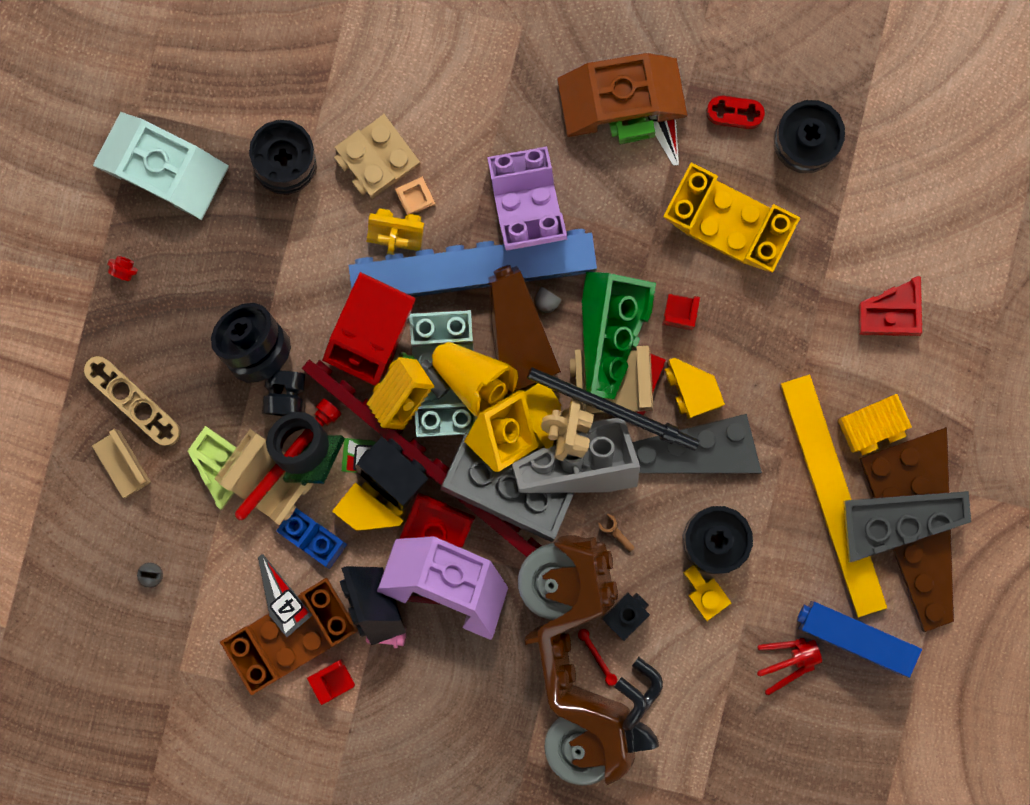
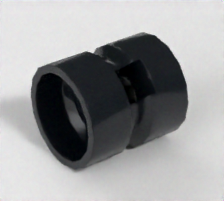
M279 370L270 378L265 379L264 387L269 392L263 396L262 414L284 416L293 412H302L303 399L299 397V393L304 391L305 373ZM283 387L286 389V394H281Z

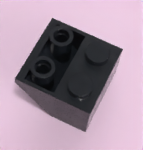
M346 566L341 568L345 579L340 581V585L345 598H348L351 606L348 608L354 626H357L360 636H366L370 644L374 645L406 633L396 600L377 592L384 572L383 567Z

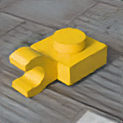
M693 565L683 572L695 589L688 596L706 621L732 604L714 578L705 582L697 568Z

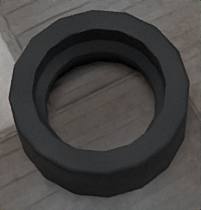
M293 412L284 415L273 424L268 432L266 445L269 455L282 470L290 474H303L312 471L321 464L327 455L329 440L327 433L315 417L305 412ZM310 429L314 435L308 449L298 456L285 457L282 453V448L286 439L296 431Z

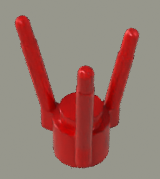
M803 637L795 641L758 645L757 649L759 651L796 648L791 650L792 658L759 670L757 672L758 676L761 677L794 664L797 668H800L765 691L766 695L774 693L803 674L815 670L814 666L822 663V656L815 640L806 642Z

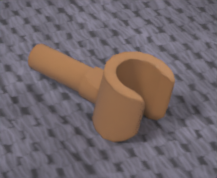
M607 514L610 520L614 522L613 527L605 529L598 523L599 528L603 533L611 534L628 552H631L635 547L618 529L615 517Z

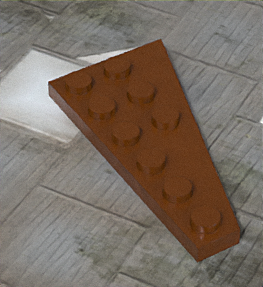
M947 427L859 458L873 498L949 493ZM951 529L892 548L922 631L926 632L954 622Z

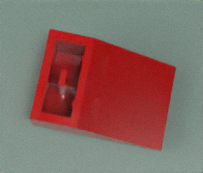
M360 272L331 334L322 361L376 386L381 382L392 363L416 298Z

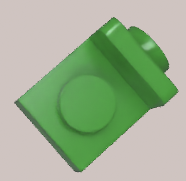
M644 117L629 120L628 125L623 126L622 121L609 123L612 137L618 136L619 145L655 138L653 120L646 121Z

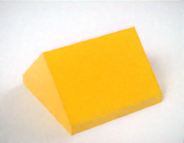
M524 390L515 392L479 413L464 441L494 472H500L538 448Z

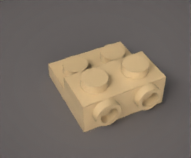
M385 114L361 131L358 129L334 147L338 153L334 156L336 162L344 172L348 169L355 176L352 183L362 196L367 193L371 199H374L421 164Z

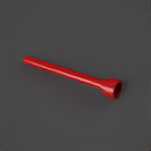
M324 398L315 407L317 411L313 414L322 428L324 425L334 424L342 415L332 403ZM305 429L284 453V456L295 457L300 455L312 441L313 432L310 429ZM275 464L236 510L235 517L238 520L246 519L285 471Z

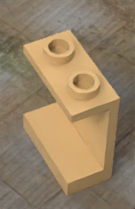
M636 346L637 350H631L628 357V369L615 399L607 400L634 412L654 411L651 350L649 346ZM575 350V358H570L571 377H576L577 387L586 390L585 355L582 350ZM581 402L580 409L591 414L605 413Z
M249 429L214 479L227 490H231L246 500L276 464L267 451L266 439L252 429ZM285 471L255 508L280 525L283 520L286 521L291 517L296 508L294 504L300 495L304 496L311 489L314 482L312 479L315 474L311 471L303 474H290Z

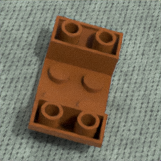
M644 53L586 63L557 78L567 137L596 133L599 124L656 115L657 122L687 117L677 58Z
M327 577L298 595L299 599L312 613V616L288 637L285 636L268 613L220 641L250 695L257 693L358 632L357 627L354 626L349 613Z

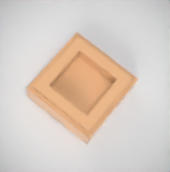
M423 176L395 189L407 215H416L436 205Z

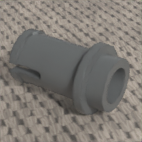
M428 360L423 361L420 365L434 384V388L431 391L436 395L437 399H440L451 388L433 368L432 362L430 363Z

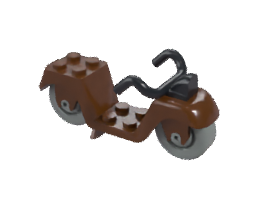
M566 535L559 537L554 543L543 545L532 552L524 560L520 568L518 589L523 602L536 615L551 620L532 630L524 640L525 645L539 643L548 704L553 712L559 716L549 728L545 738L544 749L549 766L557 776L571 784L581 786L592 785L605 778V783L609 785L620 780L630 770L634 763L635 752L652 750L659 747L657 736L650 727L640 722V720L660 695L663 689V680L655 668L638 657L632 667L651 682L645 694L643 695L623 677L614 686L634 703L631 711L622 703L573 685V682L576 681V671L574 664L569 662L568 652L571 651V640L569 634H565V631L604 615L614 605V600L618 599V589L616 582L611 581L610 569H613V557L611 551H607L605 543L596 541V537L583 538L576 535Z

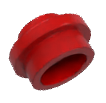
M123 256L109 259L107 263L110 266L108 273L121 280L131 281L132 276L138 272V269L133 266L134 261Z

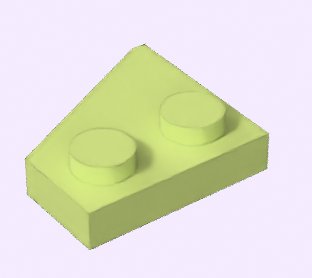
M205 426L189 448L188 453L212 494L216 506L223 510L234 495V492L221 486L214 478L237 447Z

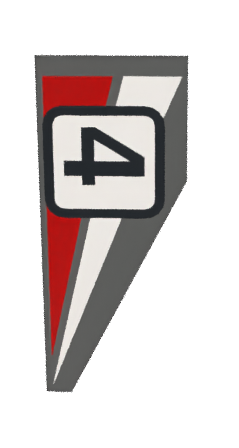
M261 554L258 560L269 616L285 636L288 637L312 616V613L267 558Z

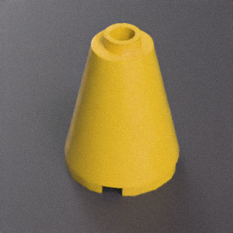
M452 342L437 346L432 354L433 368L475 417H478L479 413L502 401L508 390L513 393L518 380L517 370L507 363Z

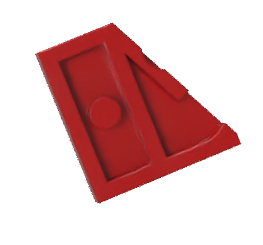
M916 276L907 283L898 287L894 286L879 296H873L860 302L859 335L921 336V276Z

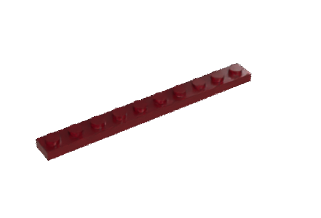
M309 359L301 369L387 441L390 438L395 440L404 449L402 453L411 461L413 459L417 460L427 470L426 473L442 486L449 470L438 458L433 462L423 455L427 451L425 447L414 438L408 442L400 435L403 429L381 427V423L378 422L375 414L369 409L370 406L367 405L368 400L365 399L361 403L353 396L356 390L343 379L340 383H337L331 378L330 375L333 371L321 360H318L315 364ZM455 497L524 556L528 557L542 546L532 537L528 541L518 534L521 530L520 527L505 520L502 521L499 517Z

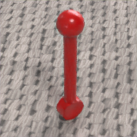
M587 629L579 630L578 638L584 641L606 676L605 682L610 686L617 683V676L611 673L589 638V631Z

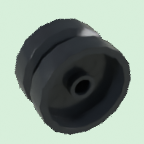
M804 100L792 105L783 114L774 132V149L778 159L787 168L798 173H814L825 169L839 154L845 141V126L840 114L831 105L819 100ZM806 134H810L813 139L811 141L805 138Z
M244 303L230 309L219 319L211 335L213 351L227 365L237 379L246 383L260 382L273 376L287 361L291 350L290 337L265 306L257 303Z
M711 506L696 512L686 523L682 534L683 550L687 559L697 569L710 574L729 573L740 568L749 558L753 547V533L747 519L737 510L726 506ZM716 534L722 538V543L719 546H715V543L711 542V537Z

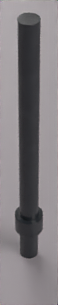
M533 367L528 372L527 379L660 436V440L669 444L675 442L693 451L699 445V439L680 432L679 427L670 423L664 425Z

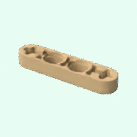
M99 356L92 357L86 362L84 367L86 378L155 442L163 446H171L178 442L181 430L177 422L115 365L104 357ZM95 364L99 366L105 364L106 366L103 370L109 377H113L114 373L118 375L109 382L106 389L103 385L108 382L103 377L96 376L94 378L92 376L95 373V370L92 368ZM121 382L126 383L130 389L128 397L122 400L116 399L113 394L115 385ZM141 403H148L152 408V415L147 420H140L136 416V408ZM159 413L163 417L157 421L165 427L170 425L173 427L170 431L173 434L171 439L164 437L161 440L160 435L162 432L153 425L151 430L147 427L156 421Z

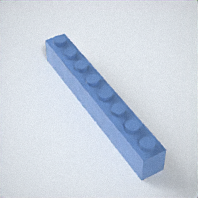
M575 229L567 231L568 240L507 251L504 248V244L494 245V241L476 243V248L464 249V245L446 247V252L435 254L433 249L416 251V256L405 258L403 253L389 254L385 256V260L373 262L372 257L359 258L355 260V264L348 265L351 289L360 272L412 297L489 287L488 277L493 276V272L496 269L506 265H511V268L517 266L525 282L596 272L597 265L592 233H585V229Z

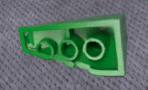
M586 272L582 297L586 391L602 398L615 399L628 369L627 360L632 348L638 346L640 338L637 336L643 323L648 322L651 316L656 288L655 282L611 273Z

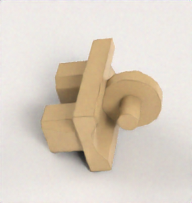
M573 398L570 401L569 409L563 410L562 414L559 410H553L552 415L543 417L541 422V428L544 432L548 433V438L550 440L557 439L554 458L561 461L568 454L583 458L589 449V438L577 435L576 430L587 434L592 426L594 414L580 409L581 402Z

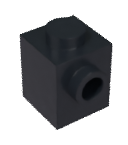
M627 592L601 619L625 641L650 616L646 611L649 605L638 593L631 596Z

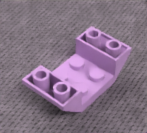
M547 146L487 157L505 250L568 240L563 215L560 213Z
M432 536L395 540L377 592L403 603L407 602L413 592L466 614L463 628L491 640L497 626L508 586L490 560Z

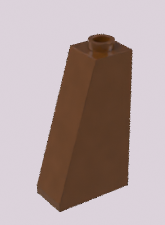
M506 265L496 269L493 272L494 275L488 277L496 360L507 363L517 370L518 380L514 390L517 391L536 383L527 379L531 367L552 376L561 371L521 271L517 266L511 268V265Z

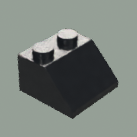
M381 437L356 464V472L384 498L403 511L427 483L428 477L424 475L427 470L417 460L413 459L410 462L401 454L404 449L395 440L390 438L387 441Z

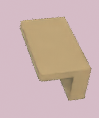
M113 429L109 431V436L92 445L121 496L127 498L150 484L151 481L121 431Z

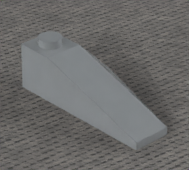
M619 418L596 421L592 423L587 434L583 432L578 433L577 435L589 438L590 440L589 449L583 458L568 454L563 461L555 459L556 445L548 449L542 448L513 463L512 470L519 493L612 492L637 487L640 464L626 422Z

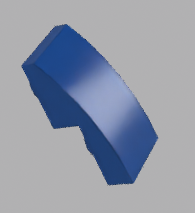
M295 508L291 517L286 521L284 520L276 530V532L328 569H331L348 545L298 508Z

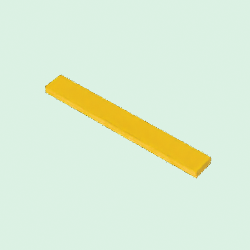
M809 374L781 383L780 387L856 617L859 618L886 609L887 605L871 557L868 556L848 563L843 501L852 499L811 376Z

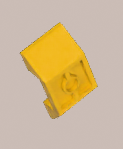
M691 162L663 218L699 242L743 264L773 273L800 217L775 204L770 208L717 181V175Z

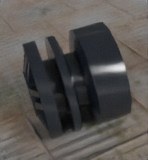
M290 120L268 122L255 132L250 141L249 156L256 179L265 189L275 194L289 195L301 191L311 182L316 170V156L311 137L302 126ZM287 156V166H281V157Z

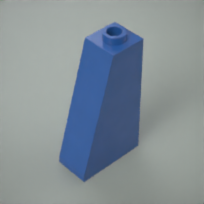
M810 601L808 606L804 604L797 617V622L801 623L798 628L799 630L905 677L910 678L922 651V648L814 601Z

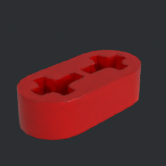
M723 95L712 98L706 109L707 117L713 124L743 129L758 127L765 116L764 107L760 102L753 99ZM718 103L724 104V109L734 112L724 113L723 117L719 118L717 117V112L712 111V108H717ZM749 107L754 108V113L759 114V117H754L753 121L749 122L747 121V116L737 114L738 111L746 112Z

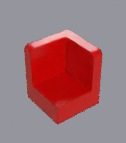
M668 294L662 325L692 331L696 323L700 297L688 298Z
M342 659L307 677L321 705L355 687V683Z

